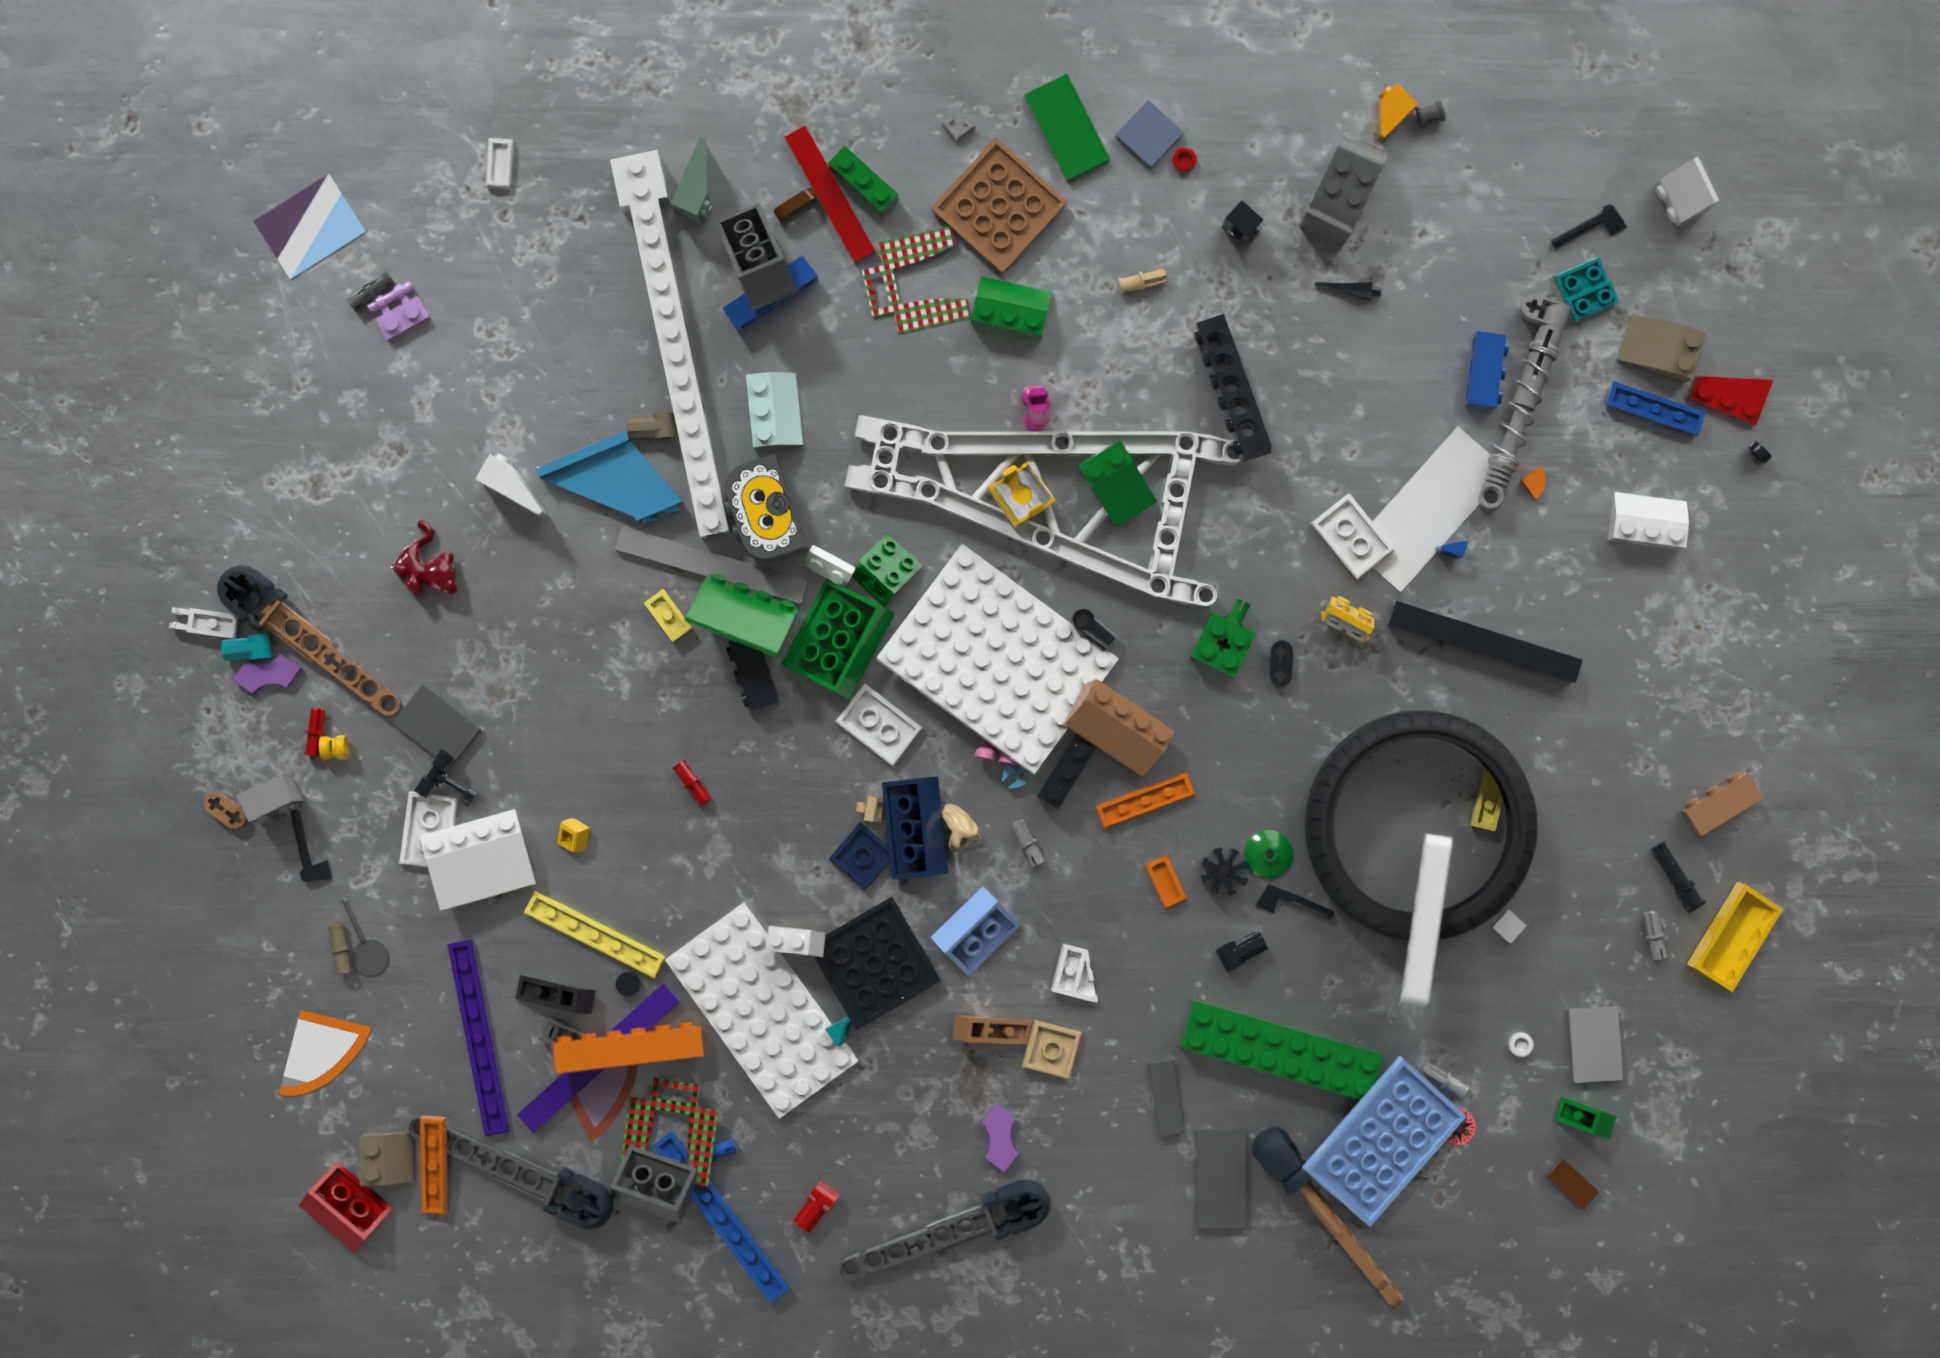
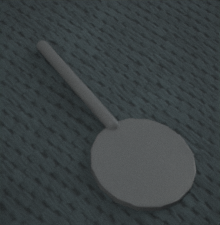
M344 898L342 902L360 940V943L353 951V965L363 975L372 976L379 974L388 964V950L378 940L364 939L349 903Z

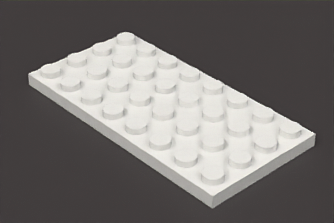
M744 902L666 958L665 961L777 1117L781 1118L859 1060L846 1042L840 1046L836 1045L825 1029L832 1022L783 954L766 951L768 934Z

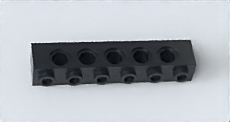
M1222 314L1197 322L1196 332H1193L1197 346L1201 345L1204 351L1201 354L1205 368H1210L1212 375L1209 376L1212 389L1218 390L1220 397L1217 398V403L1220 411H1225L1228 418L1225 420V425L1228 433H1233L1235 441L1232 443L1236 455H1241L1243 462L1270 454L1272 445L1225 315ZM1213 341H1218L1222 346L1212 348L1209 344ZM1220 363H1226L1230 368L1220 370L1217 366ZM1234 385L1238 389L1235 392H1228L1225 387ZM1235 407H1243L1246 411L1243 414H1236L1233 412V409ZM1243 429H1250L1253 431V435L1246 437L1241 434V431Z

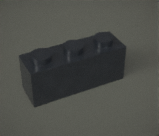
M729 640L730 647H727L726 651L730 662L735 661L737 670L733 672L737 684L743 685L745 693H742L741 697L745 708L750 707L751 711H755L780 703L764 652L734 640Z
M1075 734L1037 797L1058 810L1095 751L1096 746Z

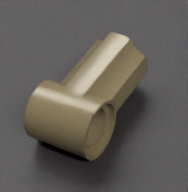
M674 413L653 414V416L627 418L629 439H675L676 422Z

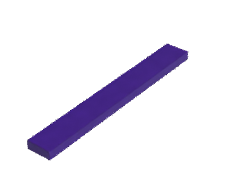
M473 939L447 944L484 1134L486 1137L510 1131Z
M663 983L611 1031L621 1030V1034H629L631 1029L645 1027V1030L648 1031L680 1000ZM605 1068L564 1072L520 1111L517 1116L534 1133Z

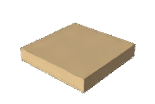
M1034 1019L1021 1067L1069 1080L1082 1032Z

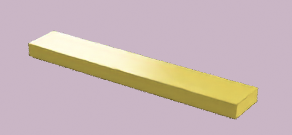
M534 891L524 911L526 915L654 979L666 956L537 891Z

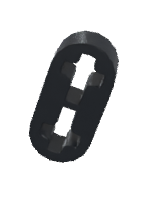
M1279 640L1270 649L1269 679L1272 684L1279 687L1287 685L1292 678L1293 648L1287 641ZM1280 644L1284 645V649H1288V654L1283 655V662H1279V654L1275 653V649H1278ZM1279 665H1283L1282 671L1284 674H1287V678H1284L1282 682H1278V678L1274 677V673L1279 671Z

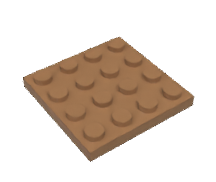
M995 137L932 206L931 210L1003 274L1065 207L1068 201Z

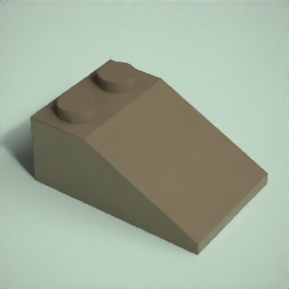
M1632 314L1617 361L1686 383L1693 378L1707 333L1688 326Z

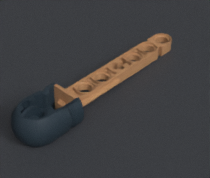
M237 565L230 567L222 574L217 584V594L221 603L243 622L249 621V626L253 630L259 632L266 627L310 663L317 662L365 701L373 702L371 706L380 713L390 716L399 711L401 707L400 699L387 688L383 689L376 679L329 643L331 639L285 604L288 594L280 588L275 589L274 583L259 571L250 566ZM248 584L260 586L265 590V594L277 599L273 606L268 604L262 611L265 616L261 621L256 614L248 612L243 607V605H253L256 607L263 599L259 595V589L255 588L252 590L248 587ZM231 595L235 598L241 596L245 600L244 603L241 600H234ZM291 622H295L299 626V632L296 636H290L286 632V626ZM310 637L318 640L319 646L315 651H309L305 646L306 640ZM335 653L337 655L335 660L340 664L343 663V660L347 662V664L341 667L339 673L335 672L339 668L335 664H329V666L326 664L328 659L325 656L327 654L333 655ZM349 667L357 671V678L351 682L344 678V671ZM369 682L373 683L377 688L375 695L371 697L366 696L363 692L364 685ZM388 697L394 699L396 703L395 709L391 712L385 711L382 706V702Z
M1269 1127L1261 1131L1252 1144L1254 1158L1261 1163L1269 1175L1277 1182L1282 1183V1188L1288 1196L1296 1191L1300 1193L1392 1308L1404 1302V1298L1399 1290L1311 1183L1310 1180L1313 1177L1302 1168L1307 1161L1306 1159H1301V1153L1288 1132L1280 1127Z

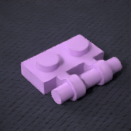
M410 281L402 286L401 284L395 286L393 291L384 296L379 295L375 298V301L367 305L372 313L379 309L383 312V315L375 320L387 341L398 337L431 318L418 295L409 300L407 294L415 290ZM400 298L403 304L390 310L388 304Z

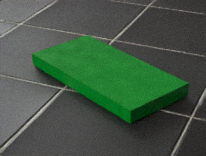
M1068 74L1024 94V98L1067 182L1110 161V157Z

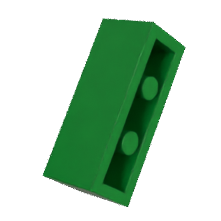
M845 145L828 162L830 170L882 217L899 200L898 193Z

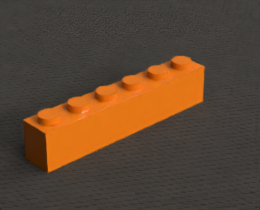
M694 1022L679 1023L680 1028L670 1029V1025L655 1026V1031L647 1032L645 1027L631 1029L629 1034H621V1030L607 1031L606 1036L597 1037L596 1033L582 1034V1039L572 1040V1036L557 1037V1042H551L554 1072L564 1073L704 1056L701 1027L694 1026Z

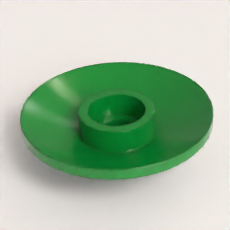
M1263 830L1257 832L1248 840L1244 850V858L1248 861L1249 869L1252 873L1261 878L1271 879L1281 876L1288 870L1292 863L1293 850L1289 840L1283 834L1274 830ZM1269 849L1274 852V856L1271 859L1265 857V852Z

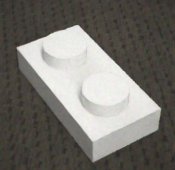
M814 545L811 547L803 565L845 588L850 583L856 567Z

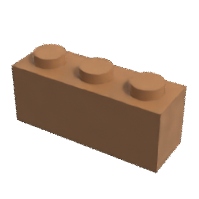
M1737 772L1726 779L1728 783L1721 787L1715 785L1706 791L1707 796L1700 800L1696 797L1685 804L1686 808L1680 812L1695 836L1702 837L1764 799L1748 773L1740 775Z

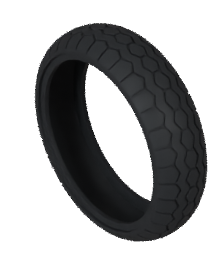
M1429 710L1389 714L1368 722L1348 735L1334 748L1319 769L1308 796L1305 813V839L1309 858L1314 872L1326 893L1349 917L1374 932L1409 941L1414 912L1392 909L1372 900L1354 884L1340 861L1334 838V814L1337 801L1346 780L1355 768L1369 755L1386 745L1411 738H1434L1464 749L1488 770L1496 782L1505 806L1507 829L1500 860L1488 880L1475 893L1462 902L1442 909L1437 940L1452 938L1469 932L1494 917L1508 904L1522 885L1531 866L1537 841L1538 823L1534 796L1527 777L1515 757L1495 736L1477 724L1452 714Z

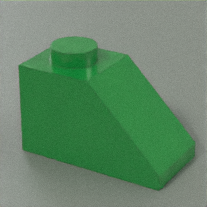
M1562 1097L1554 1120L1610 1140L1617 1116Z

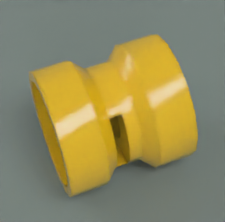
M346 735L337 736L336 738H330L329 736L320 737L319 753L322 761L331 760V758L339 760L348 758V740Z

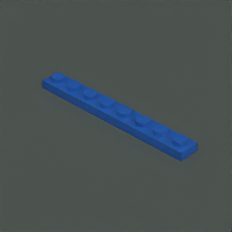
M673 1130L652 1145L660 1156L688 1165V1150ZM710 1179L709 1186L694 1184L691 1199L768 1302H773L790 1289L785 1279Z

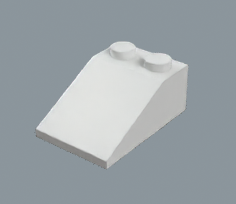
M1698 156L1664 176L1656 183V194L1661 201H1664L1667 207L1666 214L1669 220L1675 223L1676 227L1703 215L1720 201Z
M499 453L496 457L489 454L476 480L540 517L547 519L548 514L519 471L513 467L514 462Z

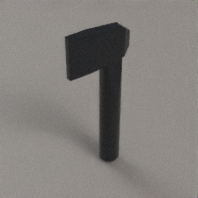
M1607 204L1602 207L1599 214L1553 238L1551 243L1557 248L1604 222L1609 236L1627 226L1615 207Z
M292 811L290 815L303 868L300 871L301 880L310 882L332 879L328 860L312 865L300 811Z
M1274 881L1267 884L1256 903V906L1274 913L1277 900L1280 898L1327 919H1332L1334 916L1333 910L1283 890L1280 884Z

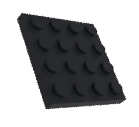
M892 896L826 934L823 957L814 956L856 1031L941 981Z

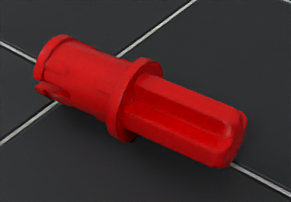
M311 709L308 731H305L308 734L304 755L320 757L319 740L322 735H325L323 733L324 709Z
M686 760L681 761L672 768L685 786L683 788L689 790L699 806H703L711 800V796L699 781L700 777L694 774Z

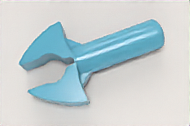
M1007 764L1003 771L1002 782L1008 775L1017 773L1016 781L1009 789L1021 787L1026 784L1023 780V774L1027 770L1020 765L1011 768Z

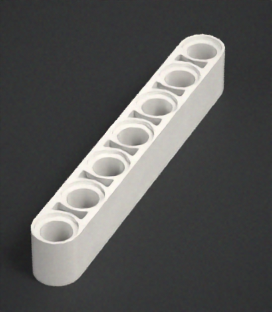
M1425 835L1401 995V1004L1424 1008L1428 1005L1451 850V837Z

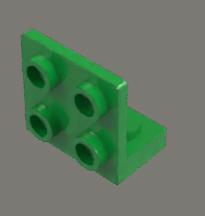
M886 534L854 566L856 569L852 577L885 607L898 590L921 569L922 564L891 535Z

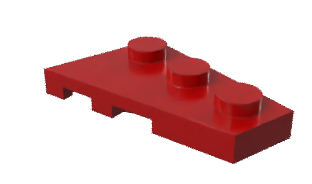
M1696 376L1687 400L1755 426L1774 380Z

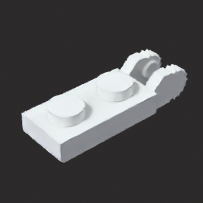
M172 607L171 613L181 616L189 615L187 625L180 622H170L169 628L186 630L189 633L237 639L240 619L234 614L190 608L189 610Z

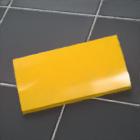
M1737 882L1686 965L1728 991L1733 992L1783 909L1746 884Z

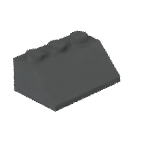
M629 1145L610 1185L611 1195L614 1200L681 1223L691 1200L698 1170L695 1167Z

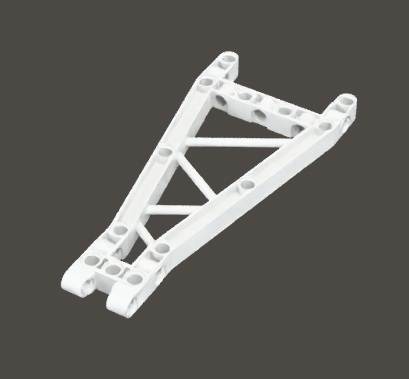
M858 416L854 437L865 440L868 444L875 445L871 466H848L845 488L929 504L1153 598L1198 607H1209L1216 601L1217 592L1213 586L1199 583L1195 580L1175 577L1173 572L1195 460L1214 464H1239L1242 461L1241 455L1238 459H1231L1227 455L1228 448L1233 447V440L1192 432H938L914 425L868 416ZM887 429L897 431V437L894 440L889 441L884 438V432ZM936 438H941L944 440L945 446L941 450H935L931 446L932 441ZM1059 438H1064L1068 441L1069 446L1065 450H1059L1055 446V441ZM1182 438H1188L1192 442V448L1189 450L1182 449L1179 441ZM1121 439L1130 456H1146L1137 467L1142 476L1159 456H1170L1148 569L1084 543L1107 517L1108 514L1103 506L1073 539L1060 533L1051 505L1043 510L1048 528L1030 520L1015 528L1001 508L982 501L983 497L989 492L988 486L997 482L1003 476L1002 472L1010 468L1020 456H1024L1025 461L1031 463L1040 478L1041 475L1034 456H1093ZM900 450L935 456L945 485L916 475V477L898 474L896 469ZM888 452L893 456L889 464H882L879 461L882 453ZM945 456L1007 457L978 490L970 496L956 489ZM878 476L887 478L888 483L884 488H878L874 485V481ZM930 485L935 488L936 492L933 497L927 498L922 495V489ZM1174 485L1180 486L1183 490V495L1181 497H1173L1170 493V487ZM1039 533H1046L1050 537V542L1046 545H1040L1036 541V536ZM1170 533L1173 536V543L1171 545L1163 544L1160 540L1161 534ZM1154 580H1160L1164 584L1163 592H1154L1151 588V583ZM1206 589L1211 592L1212 599L1210 602H1202L1200 600L1199 592Z

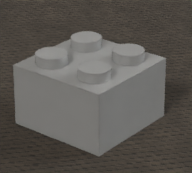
M280 774L236 795L248 822H257V824H266L277 819L276 814L290 813L298 809V804L303 802V798L292 775Z

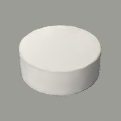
M1514 1033L1508 1040L1509 1051L1517 1057H1526L1533 1050V1040L1525 1033Z

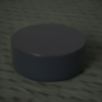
M1754 440L1748 446L1749 451L1762 463H1767L1772 458L1771 454L1757 441Z
M624 972L616 979V989L623 996H633L640 989V978L633 972Z

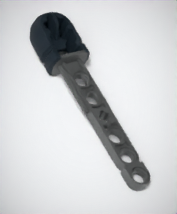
M421 1117L413 1119L408 1127L410 1135L419 1141L420 1134L416 1133L414 1127ZM447 1127V1134L449 1136L447 1154L491 1173L492 1178L544 1201V1212L550 1215L557 1214L559 1219L587 1230L597 1229L605 1225L611 1217L614 1205L613 1198L609 1190L601 1183L581 1174L575 1175L573 1170L563 1167L557 1174L507 1150L499 1151ZM465 1141L470 1144L471 1151L468 1155L460 1153L458 1148L460 1142ZM477 1147L480 1148L477 1151V1153L481 1155H484L487 1152H489V1158L492 1159V1162L484 1164V1158L478 1155L475 1156L474 1159H472V1156H474V1154L476 1153ZM507 1161L512 1162L515 1166V1172L512 1175H507L503 1171V1164ZM527 1172L536 1174L537 1182L535 1185L526 1183L525 1174ZM563 1180L570 1186L574 1185L582 1189L579 1192L571 1191L567 1202L571 1204L573 1210L567 1208L562 1203L554 1202L555 1197H561L564 1187L561 1186ZM577 1208L583 1209V1210H580V1211H578V1212L574 1211V1210H576Z
M1027 1179L999 1187L996 1193L988 1191L981 1194V1205L926 1224V1228L866 1249L862 1255L858 1252L845 1257L841 1261L840 1274L844 1279L852 1281L867 1276L868 1272L875 1273L933 1251L938 1253L992 1232L997 1240L1007 1238L1009 1233L1015 1235L1041 1224L1049 1214L1051 1207L1050 1197L1041 1184ZM1010 1199L1009 1203L1004 1205V1209L1008 1217L1014 1216L1016 1219L1004 1221V1224L997 1226L996 1221L1000 1220L997 1210H991L990 1206L999 1205L1002 1201ZM961 1221H970L973 1225L972 1229L969 1232H962L959 1229ZM937 1230H948L950 1233L949 1238L943 1241L937 1239ZM916 1238L926 1241L923 1248L915 1245L911 1247V1253H908L906 1241L909 1242V1246L916 1243ZM896 1245L902 1247L904 1250L903 1255L893 1257L890 1254L891 1247ZM871 1254H877L881 1258V1262L876 1266H872L867 1262V1257ZM849 1262L855 1263L858 1271L854 1274H848L844 1270L845 1264Z

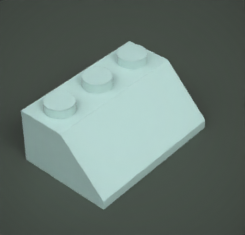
M766 372L747 374L746 383L753 448L755 450L803 446L796 373Z

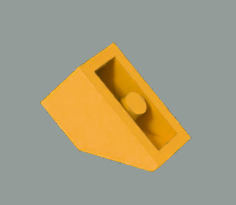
M1398 83L1393 88L1388 86L1379 96L1381 100L1377 106L1378 140L1381 143L1418 105Z

